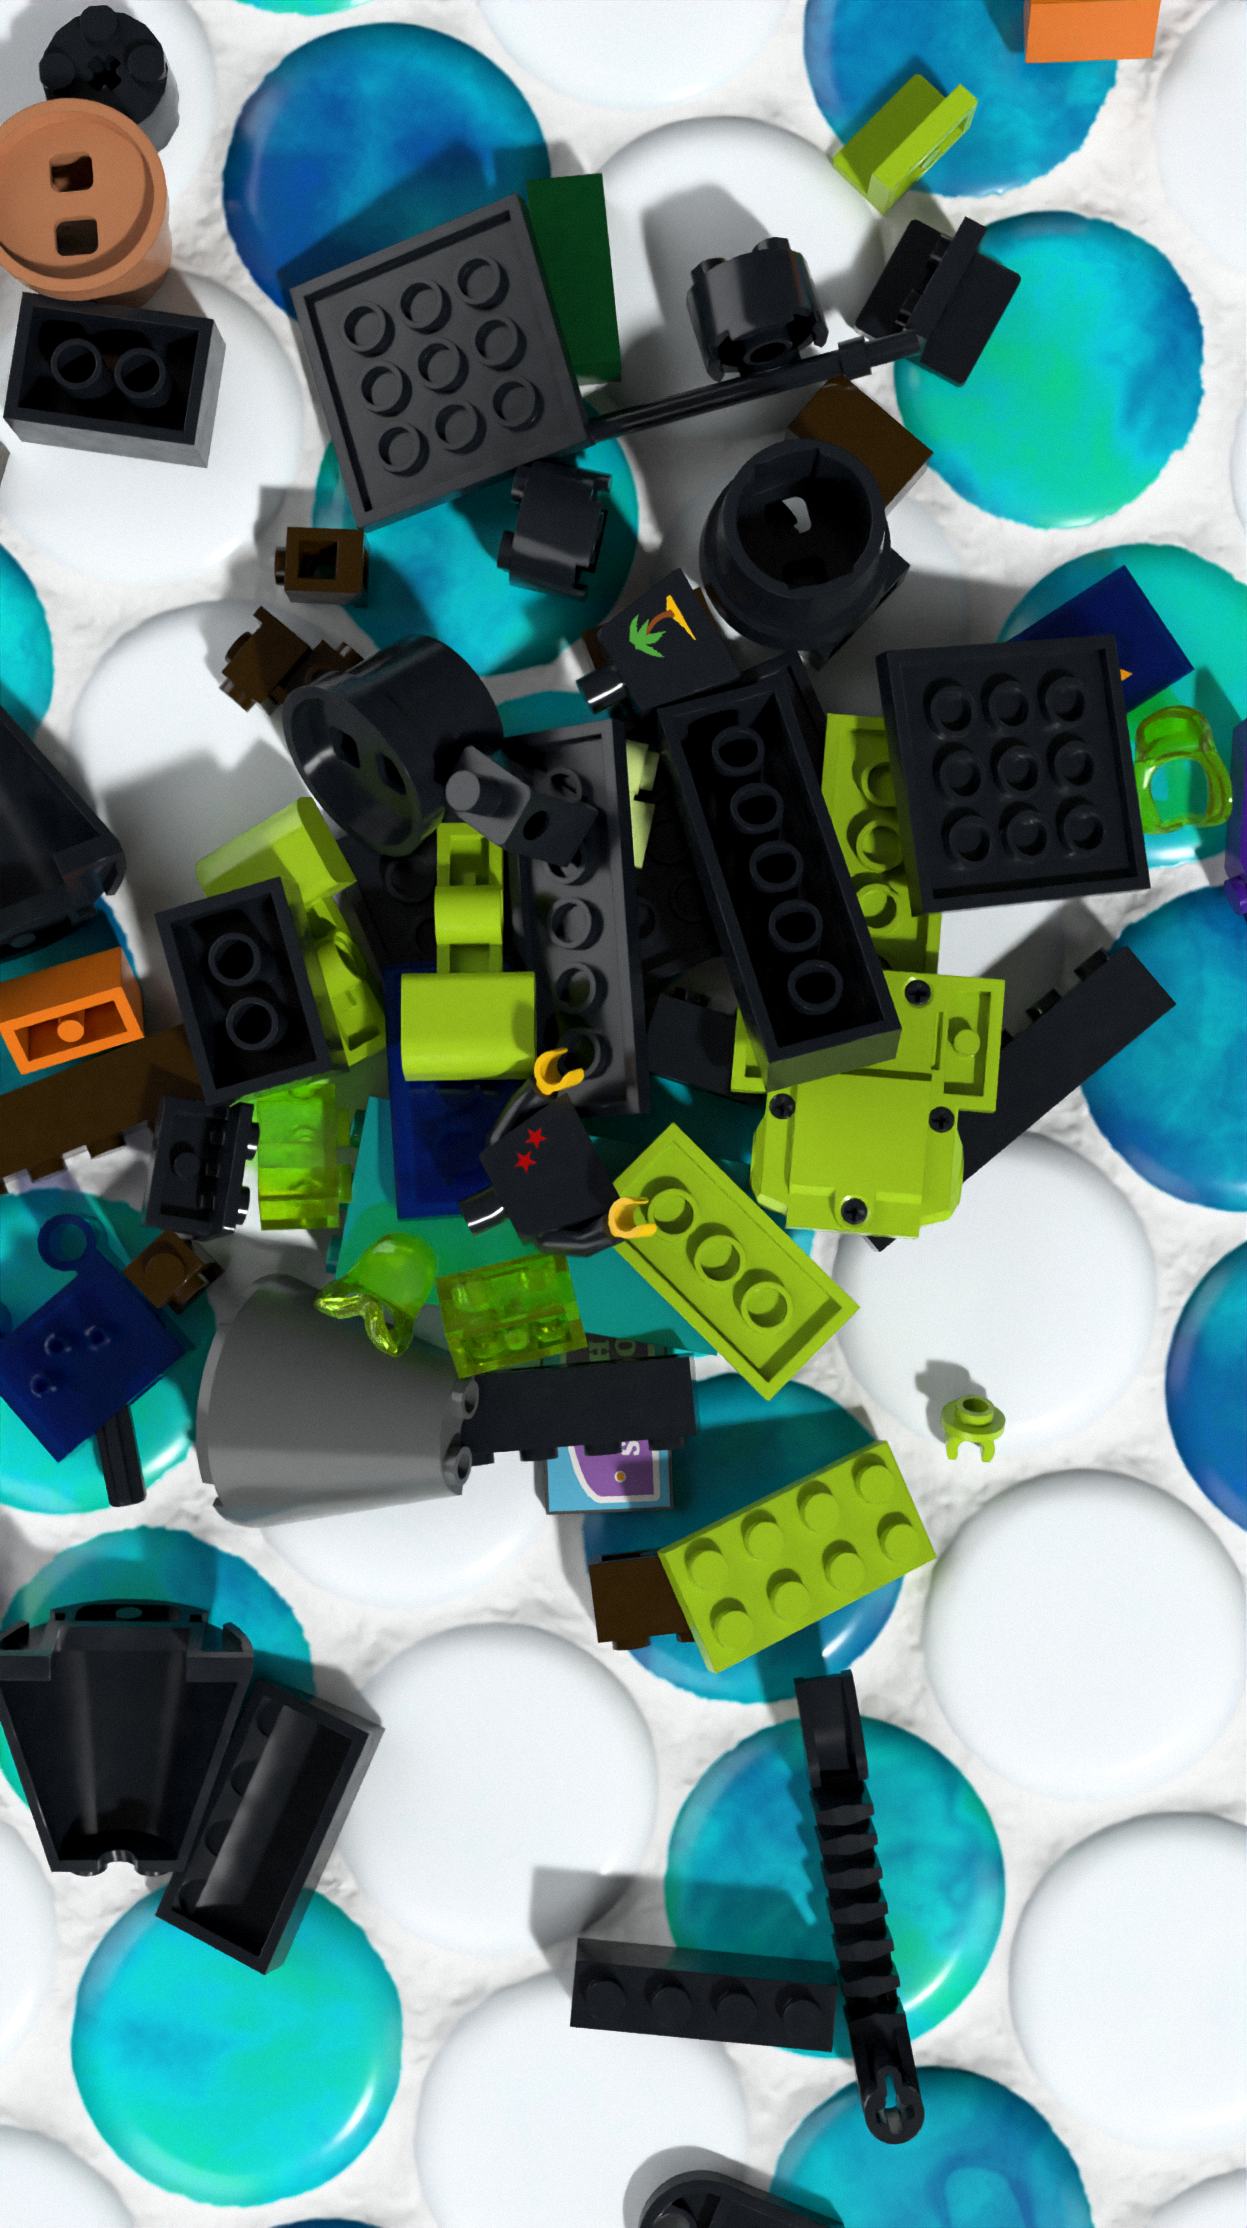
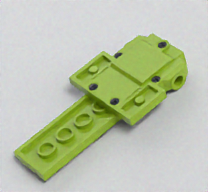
M827 713L821 791L902 1027L896 1058L766 1093L738 1005L731 1092L767 1095L765 1115L759 1123L756 1132L753 1133L749 1187H751L759 1206L786 1218L785 1229L916 1240L919 1238L920 1228L949 1220L960 1203L964 1171V1151L957 1131L958 1110L994 1113L996 1111L1005 980L937 974L942 914L912 917L884 717Z

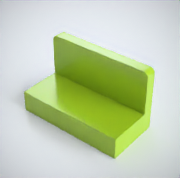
M915 74L834 156L833 168L884 216L969 130L978 100L961 84L945 98L922 75Z

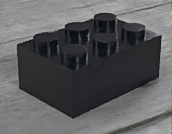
M22 292L3 419L21 442L207 468L226 344L214 319L91 301L59 300L42 294Z
M279 876L154 913L206 1106L231 1107L239 1102H248L350 1072L298 884Z

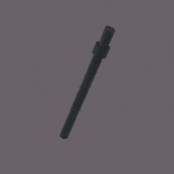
M916 328L866 342L862 335L838 342L837 350L588 418L594 441L599 443L845 375L846 381L872 375V367L921 354Z

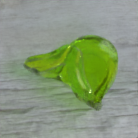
M1177 705L1164 707L1146 717L1138 725L1135 732L1134 761L1143 833L1148 835L1171 833L1180 830L1183 825L1187 824L1196 828L1224 824L1232 812V784L1228 770L1217 752L1213 731L1206 716L1194 708ZM1174 759L1197 761L1204 769L1207 778L1208 801L1206 813L1183 814L1162 821L1151 792V780L1154 773L1162 764Z
M387 1233L363 1252L346 1275L322 1287L314 1300V1307L320 1312L338 1319L349 1318L355 1315L362 1316L365 1321L366 1333L374 1345L391 1357H399L409 1348L413 1340L415 1320L436 1284L438 1265L434 1249L425 1239L412 1233ZM360 1293L358 1295L345 1298V1296L348 1294ZM381 1304L388 1309L393 1317L395 1326L390 1331L386 1327Z

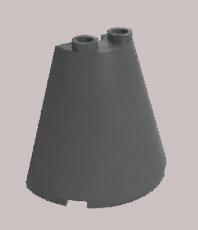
M277 1273L263 1276L252 1282L236 1298L237 1306L242 1308L233 1324L220 1323L211 1344L203 1370L197 1403L196 1447L202 1483L214 1484L218 1497H216L213 1507L219 1515L234 1525L262 1528L462 1495L463 1485L468 1480L471 1471L472 1454L468 1446L461 1444L460 1435L463 1419L469 1420L474 1416L479 1402V1387L474 1380L476 1364L290 1275Z

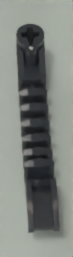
M851 1669L842 1670L840 1671L841 1673L805 1679L804 1677L793 1678L803 1740L806 1775L810 1789L812 1788L809 1791V1797L817 1823L814 1826L815 1836L823 1861H820V1868L825 1887H827L828 1897L825 1898L830 1920L833 1923L834 1934H831L836 1958L839 1961L840 1969L837 1970L842 1994L845 1998L846 2005L843 2006V2013L852 2053L858 2096L867 2127L872 2135L887 2144H902L908 2142L919 2133L924 2122L925 2112L906 2014L896 1988L900 1987V1979L894 1961L891 1959L890 1952L895 1949L893 1938L888 1925H886L884 1916L889 1912L886 1898L879 1884V1880L883 1878L882 1867L877 1853H874V1846L878 1844V1839L870 1817L874 1815L873 1802L867 1785L863 1781L869 1779L853 1674ZM888 2073L896 2094V2106L892 2108H885V2097L888 2096L885 2075Z

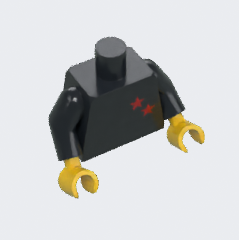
M559 1048L547 1051L538 1057L534 1066V1074L508 1099L485 1136L486 1150L479 1155V1158L492 1184L457 1201V1204L474 1237L510 1219L523 1246L533 1245L542 1254L588 1258L624 1242L626 1238L652 1236L656 1233L657 1226L656 1224L635 1225L633 1219L634 1211L640 1204L648 1203V1198L619 1197L568 1093L558 1097L559 1090L573 1087L581 1083L584 1078L582 1068L572 1070L564 1077L559 1074L557 1070L558 1059L568 1051L567 1048Z

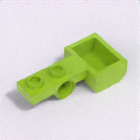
M300 797L197 861L195 868L197 879L207 898L279 876L298 884L348 1066H355L391 1045L388 1001L332 898L333 895L357 880L313 797Z
M440 823L437 827V886L435 887L434 902L437 973H404L401 975V1058L405 1080L528 1079L534 1074V1066L537 1060L536 980L534 972H504L503 849L467 823Z

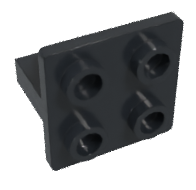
M965 216L955 236L952 237L945 232L941 233L914 219L907 226L857 317L854 331L869 340L916 328L921 354L905 359L956 387H963L1016 292L1021 277L1018 273L979 253L988 228Z
M166 1095L159 1099L139 1223L140 1227L192 1235V1240L207 1242L234 1234L236 1224L242 1225L244 1223L250 1202V1189L248 1186H243L242 1182L246 1160H253L259 1143L260 1126L258 1122L252 1121L254 1104L239 1102L231 1107H209L203 1102Z

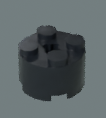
M106 5L88 6L80 16L73 18L55 33L39 62V77L46 99L78 98L110 106L137 124L150 139L157 153L164 149L179 126V93L174 74L162 44L147 25L125 13L114 12Z
M772 237L758 243L750 253L739 255L728 261L724 258L707 259L700 262L691 271L690 275L693 285L687 292L686 306L706 372L714 381L721 382L725 376L724 373L739 372L740 376L801 360L800 351L812 344L813 341L814 345L821 348L826 344L829 329L808 263L800 252L791 249L787 238Z
M535 459L532 467L518 465L510 503L515 504L516 508L520 509L515 532L504 530L497 560V568L509 573L510 586L580 602L586 601L589 587L580 584L579 581L582 571L595 573L608 515V510L601 509L602 502H598L597 499L599 490L610 493L613 482L612 474L551 460Z

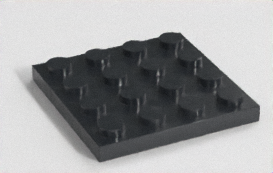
M514 193L289 289L357 529L364 530L365 533L375 531L514 477L518 465L532 467L535 459L555 461L596 445L527 205L519 194Z
M1115 635L889 650L875 656L912 917L1131 893L1151 888Z

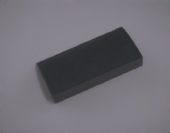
M263 1676L258 1677L221 1762L184 1872H173L155 1916L263 1975L282 1966L386 1728L302 1690Z

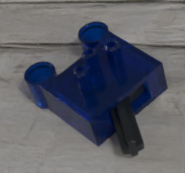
M83 1213L56 1215L47 1220L40 1229L37 1239L38 1252L43 1261L51 1268L63 1272L75 1270L78 1275L13 1332H11L13 1327L11 1314L7 1307L0 1302V1396L57 1463L73 1457L97 1436L109 1503L112 1507L138 1504L146 1500L147 1492L131 1406L197 1348L163 1308L157 1309L122 1272L127 1266L109 1247L107 1231L99 1220ZM72 1224L77 1225L83 1230L87 1241L84 1253L76 1260L67 1257L60 1245L63 1231Z

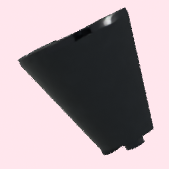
M0 705V964L32 954L63 939L96 916L97 912L93 903L104 892L106 896L116 894L125 875L126 859L119 840Z
M111 1599L82 1602L50 1609V1621L29 1629V1622L21 1620L0 1633V1722L51 1872H71L78 1876L89 1877L103 1873L107 1869L108 1863L128 1862L134 1865V1869L138 1874L149 1877L161 1876L168 1872H184L253 1672V1648L251 1642L244 1632L232 1622L223 1624V1629L208 1623V1611L180 1603L148 1599Z

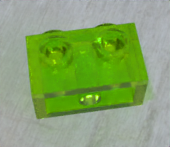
M308 1084L258 1098L257 1122L260 1126L257 1147L258 1205L261 1231L340 1228L339 1203H352L351 1164H338L337 1147L350 1146L349 1108H336L335 1084Z
M539 1252L435 1278L444 1334L459 1379L588 1347L577 1295L566 1256L542 1254Z

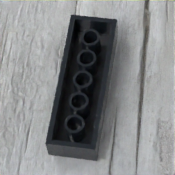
M783 677L656 709L658 752L660 753L664 771L766 1093L895 1059L902 1027Z

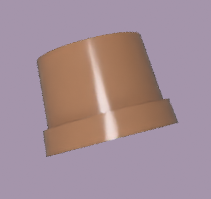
M60 98L47 100L27 107L10 117L0 126V265L24 286L47 297L68 301H91L140 308L156 294L165 280L172 257V237L168 223L169 196L166 178L159 155L150 139L137 124L123 113L110 106L87 99ZM90 187V188L87 189V190L71 191V190H79V189H82V188ZM77 220L95 221L97 223L98 248L94 253L62 256L58 253L56 229L60 223Z

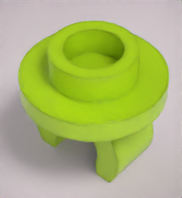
M966 1395L947 1403L943 1407L940 1422L945 1430L944 1439L948 1459H957L958 1447L964 1441L980 1443L982 1462H990L995 1454L994 1440L1001 1437L1004 1433L1006 1418L1002 1411L995 1407L990 1400L977 1395Z

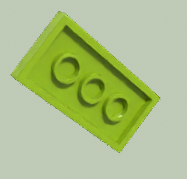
M674 1122L613 1182L620 1198H648V1203L640 1204L634 1211L633 1219L635 1225L656 1224L657 1226L656 1233L652 1236L626 1238L624 1242L613 1246V1248L766 1401H769L861 1308Z
M876 1440L657 1551L707 1670L715 1674L937 1558L889 1443L885 1440Z

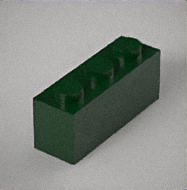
M602 173L526 180L527 209L578 385L621 382V355Z

